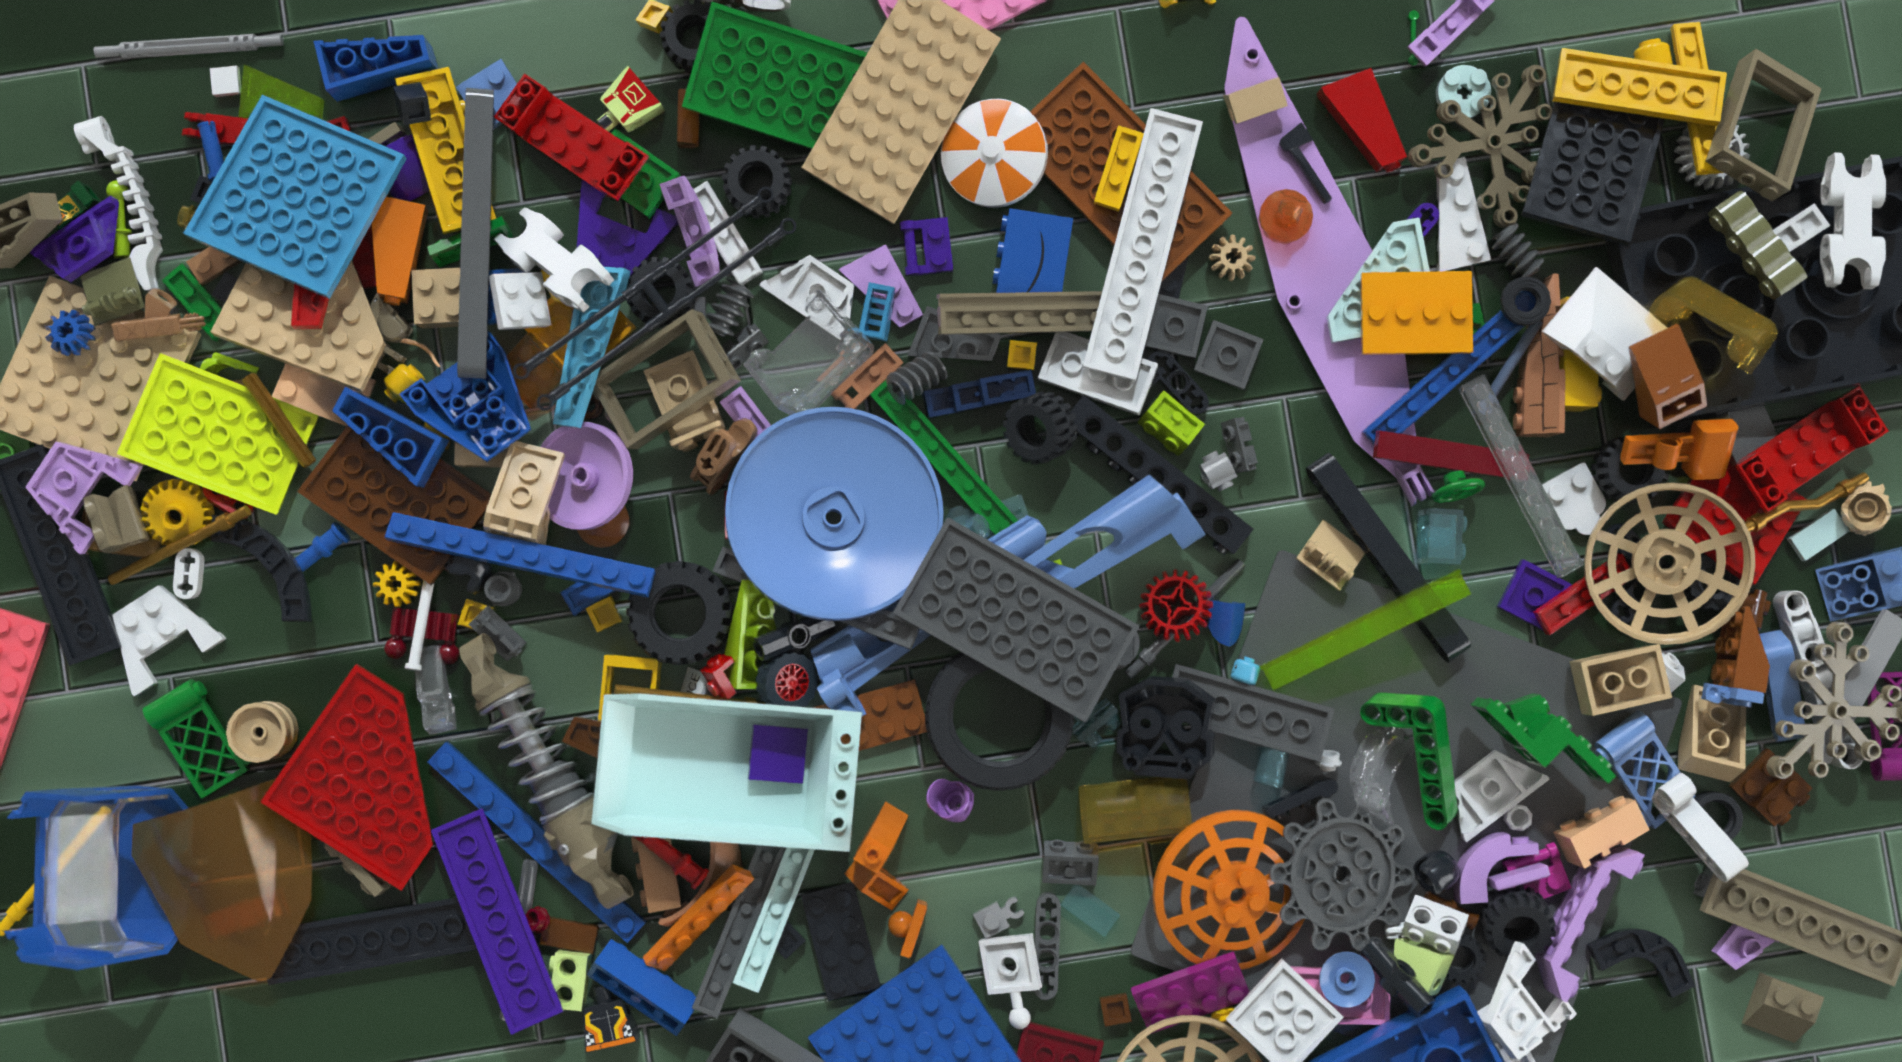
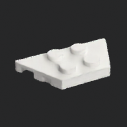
M811 255L801 259L797 264L780 271L781 273L767 281L764 280L760 283L759 286L846 344L855 288L853 283Z
M1496 750L1490 752L1454 780L1458 806L1457 817L1463 841L1468 842L1546 783L1549 780L1548 776Z

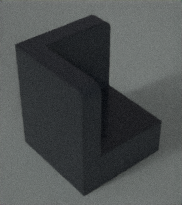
M420 82L393 86L397 112L404 125L431 121L428 95Z

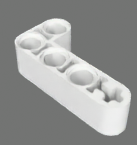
M1679 773L1656 790L1652 796V802L1709 869L1721 881L1727 882L1749 865L1748 860L1693 798L1696 794V788L1692 781L1683 773Z

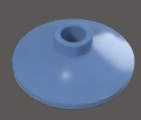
M1340 952L1332 955L1325 961L1320 971L1319 983L1323 994L1330 1002L1340 1007L1349 1008L1358 1006L1368 999L1374 988L1375 977L1371 965L1365 958L1353 952ZM1343 973L1349 974L1347 982H1341L1340 980Z

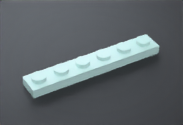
M785 848L732 983L759 993L815 849Z

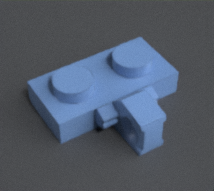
M1704 683L1701 699L1719 704L1722 701L1725 704L1750 708L1752 703L1763 704L1764 694L1762 692Z

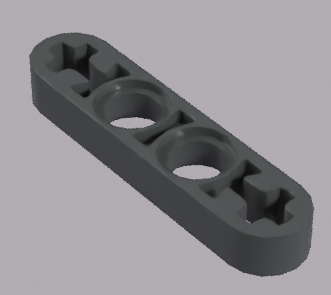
M1052 892L1040 894L1036 901L1034 944L1039 971L1045 973L1054 971V975L1048 974L1049 985H1053V988H1049L1047 993H1043L1042 988L1034 990L1036 996L1043 1000L1053 998L1058 990L1061 904L1057 895ZM1046 898H1051L1052 903H1056V906L1050 909L1051 918L1056 917V921L1050 919L1040 920V916L1046 918L1045 907L1041 906V903L1046 902ZM1042 926H1053L1055 935L1051 939H1043L1039 933ZM1043 952H1050L1054 956V962L1050 966H1042L1038 960L1039 956ZM1042 973V974H1040L1041 984H1043V973Z

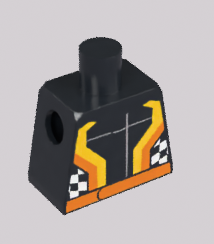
M601 984L594 986L593 991L596 1001L588 1003L583 1010L585 1052L588 1053L637 1042L641 1035L629 1004L620 997L612 998L611 991Z

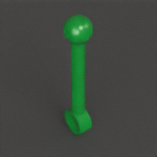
M1415 10L1408 14V20L1411 22V43L1416 39V21L1419 18V13ZM1411 53L1408 63L1412 66L1417 65L1419 60Z

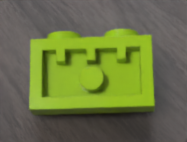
M1165 391L1158 396L1138 421V424L1148 434L1153 435L1164 444L1166 449L1178 456L1189 446L1205 425Z

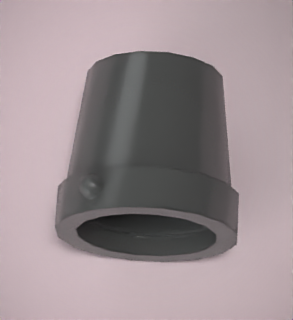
M498 572L486 581L484 592L493 606H509L520 598L522 584L515 575V572Z

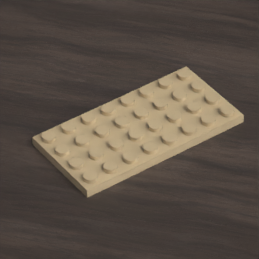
M898 0L801 169L888 222L895 224L1001 38L941 0Z

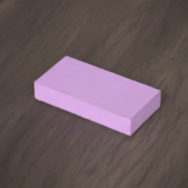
M1539 862L1490 876L1488 881L1490 887L1500 891L1549 877L1550 872L1547 865Z

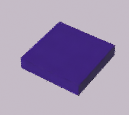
M1521 559L1497 607L1543 631L1533 611L1572 584Z
M753 724L747 779L803 784L808 729Z

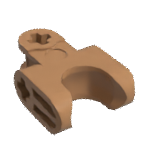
M742 418L732 423L728 431L719 429L713 432L697 456L696 466L690 478L694 482L697 480L701 481L707 487L706 492L708 494H715L726 482L735 463L739 461L747 447L755 440L758 433L755 424L747 418Z

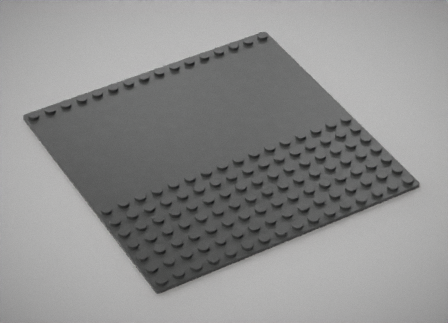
M1284 550L1278 551L1238 659L1244 660V657L1255 659L1254 663L1260 666L1261 669L1257 683L1253 686L1335 709L1324 750L1339 752L1342 765L1336 767L1335 771L1320 770L1319 765L1315 764V760L1213 731L1215 733V754L1211 761L1196 772L1170 843L1187 826L1202 817L1227 810H1248L1265 815L1262 805L1327 777L1334 779L1338 783L1337 793L1332 794L1328 799L1334 802L1340 816H1349L1355 804L1362 799H1366L1374 805L1372 823L1375 829L1383 831L1391 825H1398L1404 830V840L1394 849L1393 853L1394 860L1399 865H1407L1413 868L1419 858L1435 850L1446 851L1458 864L1462 854L1476 840L1488 834L1503 831L1510 834L1511 842L1512 837L1528 836L1529 840L1538 843L1539 850L1544 849L1545 845L1554 842L1559 850L1560 859L1568 880L1571 883L1579 866L1567 862L1553 832L1561 829L1560 825L1568 820L1575 819V821L1584 818V813L1591 809L1600 808L1601 810L1609 806L1608 802L1614 798L1624 796V798L1632 799L1617 775L1609 784L1590 779L1563 751L1545 768L1528 763L1470 704L1477 697L1490 698L1494 702L1499 700L1504 704L1532 693L1541 694V697H1544L1549 704L1550 713L1548 714L1564 717L1572 725L1570 730L1577 737L1579 735L1583 736L1592 745L1590 750L1595 754V743L1636 710L1643 712L1652 721L1656 729L1655 734L1666 749L1681 709L1682 701L1672 696L1669 699L1595 716L1581 714L1569 662L1575 659L1450 613L1470 640L1471 648L1450 663H1447L1437 653L1391 590L1352 576L1349 581H1346L1342 589L1338 591L1296 559L1297 555ZM1381 692L1425 695L1439 698L1444 703L1446 710L1454 780L1493 750L1548 776L1549 780L1518 803L1519 805L1527 806L1533 814L1531 826L1524 831L1512 830L1504 822L1503 814L1468 842L1463 841L1461 838L1457 814L1444 829L1434 830L1426 824L1423 814L1413 729L1369 725L1361 718L1360 709L1362 705L1374 694ZM1651 742L1645 746L1643 758L1653 759L1655 747ZM1629 759L1621 765L1625 774L1633 775L1635 760ZM1642 761L1641 777L1650 778L1652 762ZM1639 780L1637 792L1640 796L1647 795L1649 781ZM1318 796L1314 798L1315 802L1305 808L1300 809L1299 806H1296L1289 810L1290 814L1276 821L1283 827L1293 822L1305 829H1310L1316 822V803L1325 797ZM1231 821L1220 823L1213 827L1220 841L1231 838L1253 839L1256 823L1250 821ZM1267 827L1263 843L1273 849L1282 858L1284 863L1289 861L1292 856V846L1278 832ZM1203 831L1193 837L1181 849L1172 865L1187 871L1195 858L1206 848L1210 847ZM1633 840L1625 845L1618 844L1612 848L1623 846L1630 849ZM1235 847L1226 849L1225 852L1229 861L1245 862L1250 848ZM1260 852L1256 868L1266 876L1269 874L1271 866L1275 863L1266 854ZM1215 855L1210 857L1201 866L1196 875L1208 879L1210 874L1219 867ZM1525 855L1510 856L1499 860L1491 868L1488 877L1505 872L1502 861L1510 858L1515 860ZM1549 858L1540 861V863L1547 866L1551 865ZM1338 867L1336 880L1342 881L1346 877V869L1344 867ZM1419 868L1420 875H1423V872ZM1612 871L1609 874L1611 877L1606 888L1601 889L1596 898L1598 903L1595 910L1588 914L1584 921L1585 928L1579 938H1575L1571 946L1572 953L1569 959L1561 965L1562 968L1580 978L1576 994L1568 1000L1572 1008L1591 958L1586 944L1598 939L1620 878L1619 874ZM1168 875L1164 888V907L1167 919L1183 914L1180 899L1183 881ZM1416 876L1413 883L1407 886H1398L1392 893V901L1402 913L1400 922H1405L1415 895L1424 897L1427 892L1421 886ZM1428 878L1424 880L1426 884L1433 886ZM1487 878V893L1494 896V890L1496 889L1490 887ZM1275 883L1269 886V900L1282 904L1284 895L1283 884ZM1193 885L1190 891L1191 911L1205 905L1203 899L1204 890ZM1453 887L1437 896L1448 901L1454 900ZM1236 888L1231 892V900L1236 901L1242 897V888ZM1152 890L1131 946V953L1136 957L1173 971H1179L1196 965L1177 952L1165 938L1154 912ZM1566 891L1544 899L1552 915L1556 912ZM1457 902L1458 906L1479 915L1475 928L1469 930L1465 927L1464 933L1475 938L1483 946L1482 949L1486 952L1484 960L1487 963L1482 968L1484 970L1482 975L1479 973L1477 975L1478 979L1475 981L1470 980L1468 984H1457L1445 978L1439 993L1432 995V997L1434 998L1460 985L1468 993L1476 1011L1490 1004L1507 959L1505 955L1500 957L1496 954L1495 949H1491L1482 929L1480 921L1482 904H1487V902L1460 904ZM1265 911L1255 921L1259 934L1272 924L1277 917L1276 914ZM1211 915L1196 921L1205 933L1214 938L1220 926L1219 922ZM1520 916L1513 918L1506 924L1505 928H1520L1529 921L1530 917ZM1305 919L1299 932L1282 951L1262 964L1242 969L1241 971L1251 992L1281 958L1289 966L1322 967L1325 961L1334 954L1353 952L1361 955L1362 952L1351 946L1347 934L1343 932L1336 933L1331 939L1329 947L1325 950L1315 949L1310 940L1312 923L1310 920ZM1380 919L1372 921L1368 928L1369 943L1374 939H1379L1394 955L1395 939L1388 940L1384 932L1386 923ZM1282 922L1278 929L1263 941L1265 951L1268 952L1281 942L1293 925ZM1188 924L1172 929L1175 937L1186 949L1200 958L1204 956L1209 944L1198 938L1189 928ZM1245 927L1231 928L1225 941H1246L1249 939ZM1444 930V931H1443V932H1445V933H1447V934H1448V933L1452 934L1450 931H1447V930ZM1253 947L1241 950L1220 949L1216 956L1219 957L1234 951L1238 963L1256 958ZM1458 947L1451 963L1453 968L1461 969L1469 963L1470 953L1468 949ZM1535 961L1521 980V984L1540 1009L1545 1012L1556 996L1545 989L1537 961ZM1390 994L1391 1020L1409 1011V1009L1398 997ZM1568 1019L1560 1023L1561 1028L1556 1032L1550 1031L1543 1036V1042L1530 1051L1535 1062L1554 1061ZM1337 1024L1332 1031L1355 1038L1379 1025Z

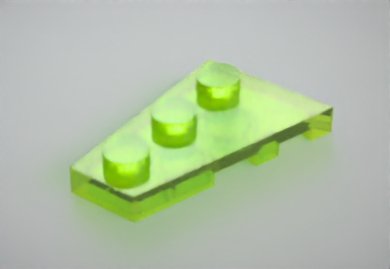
M244 65L239 107L240 118L249 119L259 99L264 95L322 120L324 100L321 97Z

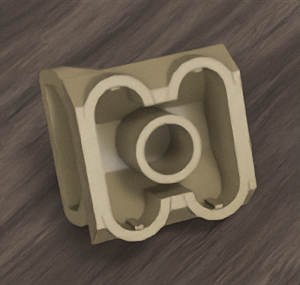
M125 485L115 490L109 497L92 494L83 498L85 510L91 522L94 538L100 551L107 554L118 552L129 546L149 540L145 523L142 521L136 492L130 486Z

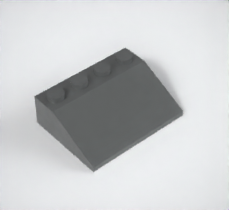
M742 1008L738 1009L706 1062H825Z

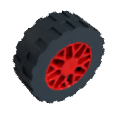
M786 651L762 661L755 681L757 682L756 689L760 694L759 697L762 701L766 702L765 704L806 707L810 700H813L818 687L817 681L819 677L816 673V666L805 655L792 651Z

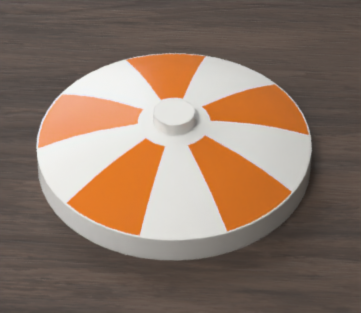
M1004 99L979 101L962 110L946 133L941 147L943 171L953 189L969 202L991 208L1014 204L1032 192L1044 174L1048 159L1046 136L1037 119L1023 106Z

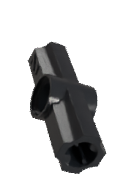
M804 617L794 622H785L779 628L753 638V647L759 659L765 661L791 649L804 648L810 641L834 632L835 623L830 620H819ZM796 629L797 636L795 640H792V632Z
M1374 939L1364 947L1360 956L1369 962L1372 969L1380 977V985L1389 994L1398 997L1416 1018L1423 1016L1434 1006L1436 1000L1415 979L1416 973L1409 964L1401 959H1397L1379 939Z

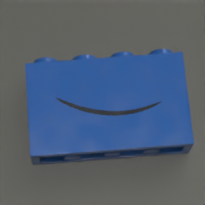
M1009 208L1008 216L1003 215L1001 231L1006 232L1004 242H999L997 258H1002L1000 268L994 269L992 284H997L996 293L1062 292L1073 218Z

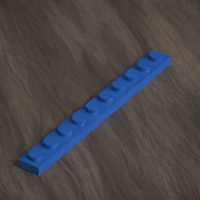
M395 512L392 513L385 534L386 540L647 598H649L656 574L653 568Z
M445 742L430 758L428 763L478 809L483 808L485 815L626 943L647 922L625 901L611 909H606L598 901L591 884L573 873L571 867L563 864L557 851L549 848L543 837L544 828L450 742Z

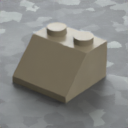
M1759 972L1742 1023L1795 1043L1816 1023L1824 997Z

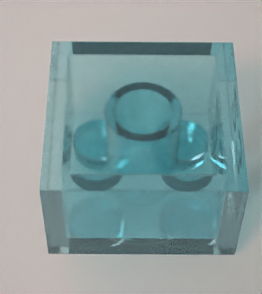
M1429 508L1418 511L1415 564L1461 565V560H1464L1466 554V546L1462 543V534L1467 529V518L1463 516L1464 510Z

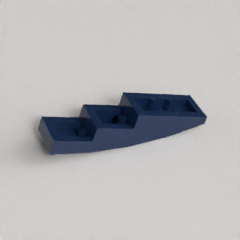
M1026 370L923 391L922 396L928 419L1021 400L1036 394L1032 371Z

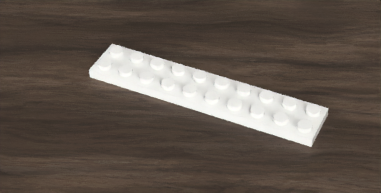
M1153 108L1149 111L1082 368L1131 381L1136 380L1203 121Z

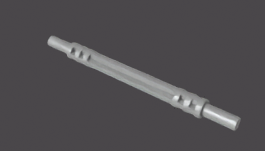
M255 34L121 42L120 45L94 47V55L96 58L121 56L123 59L249 51L257 50L258 47L283 46L284 39L282 35L256 36Z

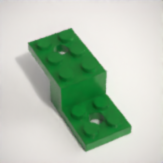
M1477 697L1470 704L1528 763L1545 768L1563 751L1590 779L1609 784L1616 777L1610 770L1612 765L1603 756H1596L1590 750L1592 745L1583 736L1579 735L1577 737L1570 730L1572 725L1561 715L1557 717L1553 714L1538 713L1525 726L1517 719L1513 721L1507 715L1509 712L1508 708L1499 700L1494 702L1490 698Z

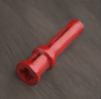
M632 836L671 866L674 875L679 874L687 880L693 890L699 886L709 872V869H703L691 859L690 854H682L663 838Z

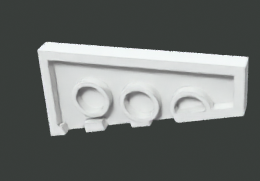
M1465 157L1458 158L1453 165V173L1450 177L1445 179L1437 177L1439 219L1437 221V271H1452L1491 260ZM1441 166V173L1444 175L1447 174V168Z

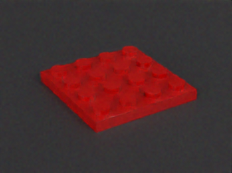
M1730 460L1726 475L1723 478L1693 480L1690 478L1687 484L1706 489L1722 498L1735 509L1744 523L1748 517L1755 513L1761 514L1764 512L1736 467H1732ZM1681 491L1673 506L1686 508L1694 494ZM1792 491L1787 495L1788 499L1785 501L1806 499L1796 491ZM1707 499L1704 500L1697 513L1706 518L1715 527L1720 536L1731 533L1735 526L1725 512L1713 502ZM1800 511L1785 512L1769 521L1761 530L1750 532L1755 549V571L1751 586L1757 583ZM1667 514L1662 523L1674 530L1681 515ZM1692 520L1685 535L1691 538L1695 544L1711 539L1706 530L1696 521ZM1741 542L1724 546L1726 553L1725 569L1741 580L1744 565L1743 547ZM1715 549L1704 553L1716 562Z

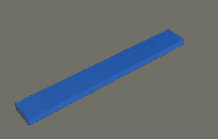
M1522 291L1516 296L1515 305L1519 310L1528 312L1535 307L1536 300L1531 292ZM1500 310L1473 334V353L1450 354L1361 432L1373 445L1375 443L1376 431L1381 430L1402 434L1524 326L1513 324L1506 319Z

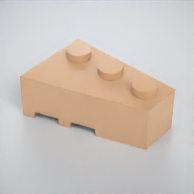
M1620 796L1608 802L1609 806L1601 810L1600 808H1594L1585 812V817L1578 821L1572 819L1560 825L1561 829L1553 833L1567 862L1585 869L1591 865L1589 859L1599 853L1601 857H1605L1611 853L1610 848L1618 844L1625 845L1649 831L1636 801Z

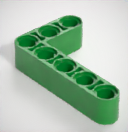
M1382 692L1374 694L1362 705L1360 709L1361 718L1372 726L1413 729L1424 819L1430 828L1434 830L1444 829L1458 813L1444 703L1434 696Z

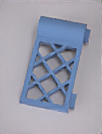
M1636 710L1595 743L1596 750L1594 752L1596 756H1603L1612 765V769L1629 795L1636 801L1648 827L1656 829L1666 821L1661 813L1655 818L1651 814L1652 796L1655 791L1656 782L1665 784L1681 772L1655 734L1656 729L1652 721L1643 712ZM1651 742L1655 747L1653 759L1643 758L1644 748ZM1629 759L1635 760L1633 775L1625 774L1621 768V765ZM1642 761L1652 762L1650 778L1640 776ZM1659 764H1666L1668 767L1667 780L1657 779ZM1639 780L1649 781L1646 796H1640L1637 792Z

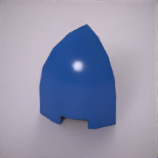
M1209 600L1213 602V608L1208 609L1212 613V617L1208 618V627L1211 634L1219 643L1230 647L1234 645L1241 633L1245 603Z

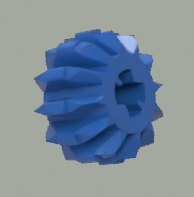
M60 310V318L50 316L54 323L53 325L45 326L46 330L51 332L45 338L48 342L52 343L50 347L56 352L60 351L64 356H70L71 353L81 356V348L90 350L87 343L88 341L96 340L95 336L90 334L96 328L89 323L90 319L88 316L80 315L76 310H71L70 313Z

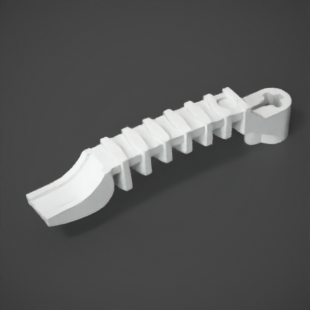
M102 116L74 124L75 135L85 154L101 150L109 161H116L115 164L111 165L115 174L125 173V176L117 178L118 184L131 188V190L122 192L126 201L136 202V204L128 205L127 209L131 215H140L138 219L129 220L130 227L133 230L144 229L142 233L128 235V240L131 244H141L136 246L130 253L136 278L145 291L149 292L153 288L160 289L155 267L158 257L163 252L160 243L162 235L157 229L159 224L152 212L154 207L149 202V192L143 186L144 179L138 173L137 169H139V166L132 158L134 155L133 151L124 146L118 147L115 145L110 127Z

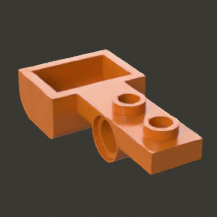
M1733 419L1693 421L1691 432L1625 436L1620 460L1624 465L1651 463L1653 466L1663 470H1672L1676 468L1677 462H1682L1681 468L1693 480L1720 479L1726 475L1739 427Z

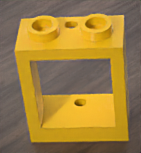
M604 655L598 720H602L604 695L612 694L614 667L652 670L650 688L659 689L662 662L657 661L656 658Z

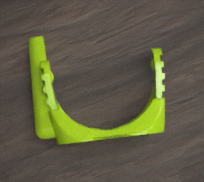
M217 352L213 353L211 358L205 359L200 366V369L215 375L228 367L244 369L256 374L259 370V367Z

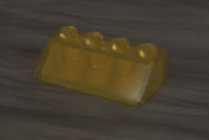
M1154 777L1079 786L1084 844L1178 834L1193 823L1187 779Z

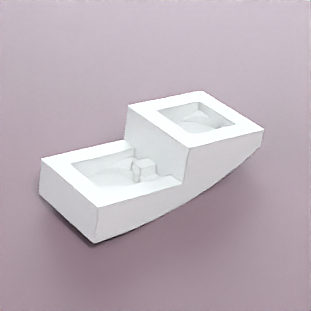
M1814 203L1773 231L1784 242L1790 252L1829 227L1830 224Z

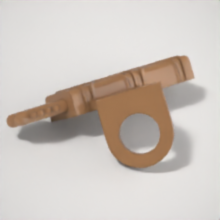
M153 288L145 296V318L118 320L111 324L114 340L121 342L123 340L182 334L184 329L189 332L200 331L206 325L204 322L205 318L196 313L185 314L183 318H181L180 314H171L170 311L177 305L175 299L168 293Z

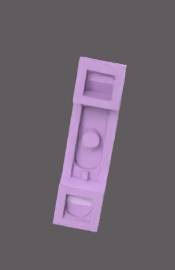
M1457 0L1430 27L1421 33L1407 49L1426 67L1495 0Z
M685 176L660 184L668 210L674 209L687 247L711 231L704 209ZM711 238L689 254L691 260L687 261V265L695 287L702 285L720 272L714 238Z

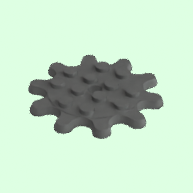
M1323 798L1316 803V822L1312 828L1305 829L1293 822L1288 823L1283 828V836L1292 846V856L1285 863H1275L1269 869V876L1274 883L1286 884L1291 890L1289 901L1280 909L1279 915L1281 920L1288 925H1293L1301 919L1310 920L1312 923L1310 940L1315 949L1325 950L1329 947L1333 936L1336 933L1343 932L1347 934L1351 946L1361 951L1370 942L1368 928L1372 921L1380 919L1390 926H1395L1401 921L1402 913L1393 903L1392 893L1398 886H1407L1413 883L1415 872L1410 866L1397 864L1393 857L1394 849L1404 840V830L1398 825H1391L1383 831L1375 829L1372 823L1374 805L1371 801L1366 799L1358 801L1351 814L1347 817H1342L1338 814L1334 802L1331 799ZM1338 867L1346 869V877L1342 881L1336 880Z

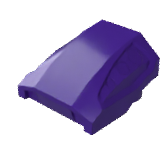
M412 135L401 137L385 146L404 154L407 158L389 190L391 196L395 199L411 202L428 193L429 188Z

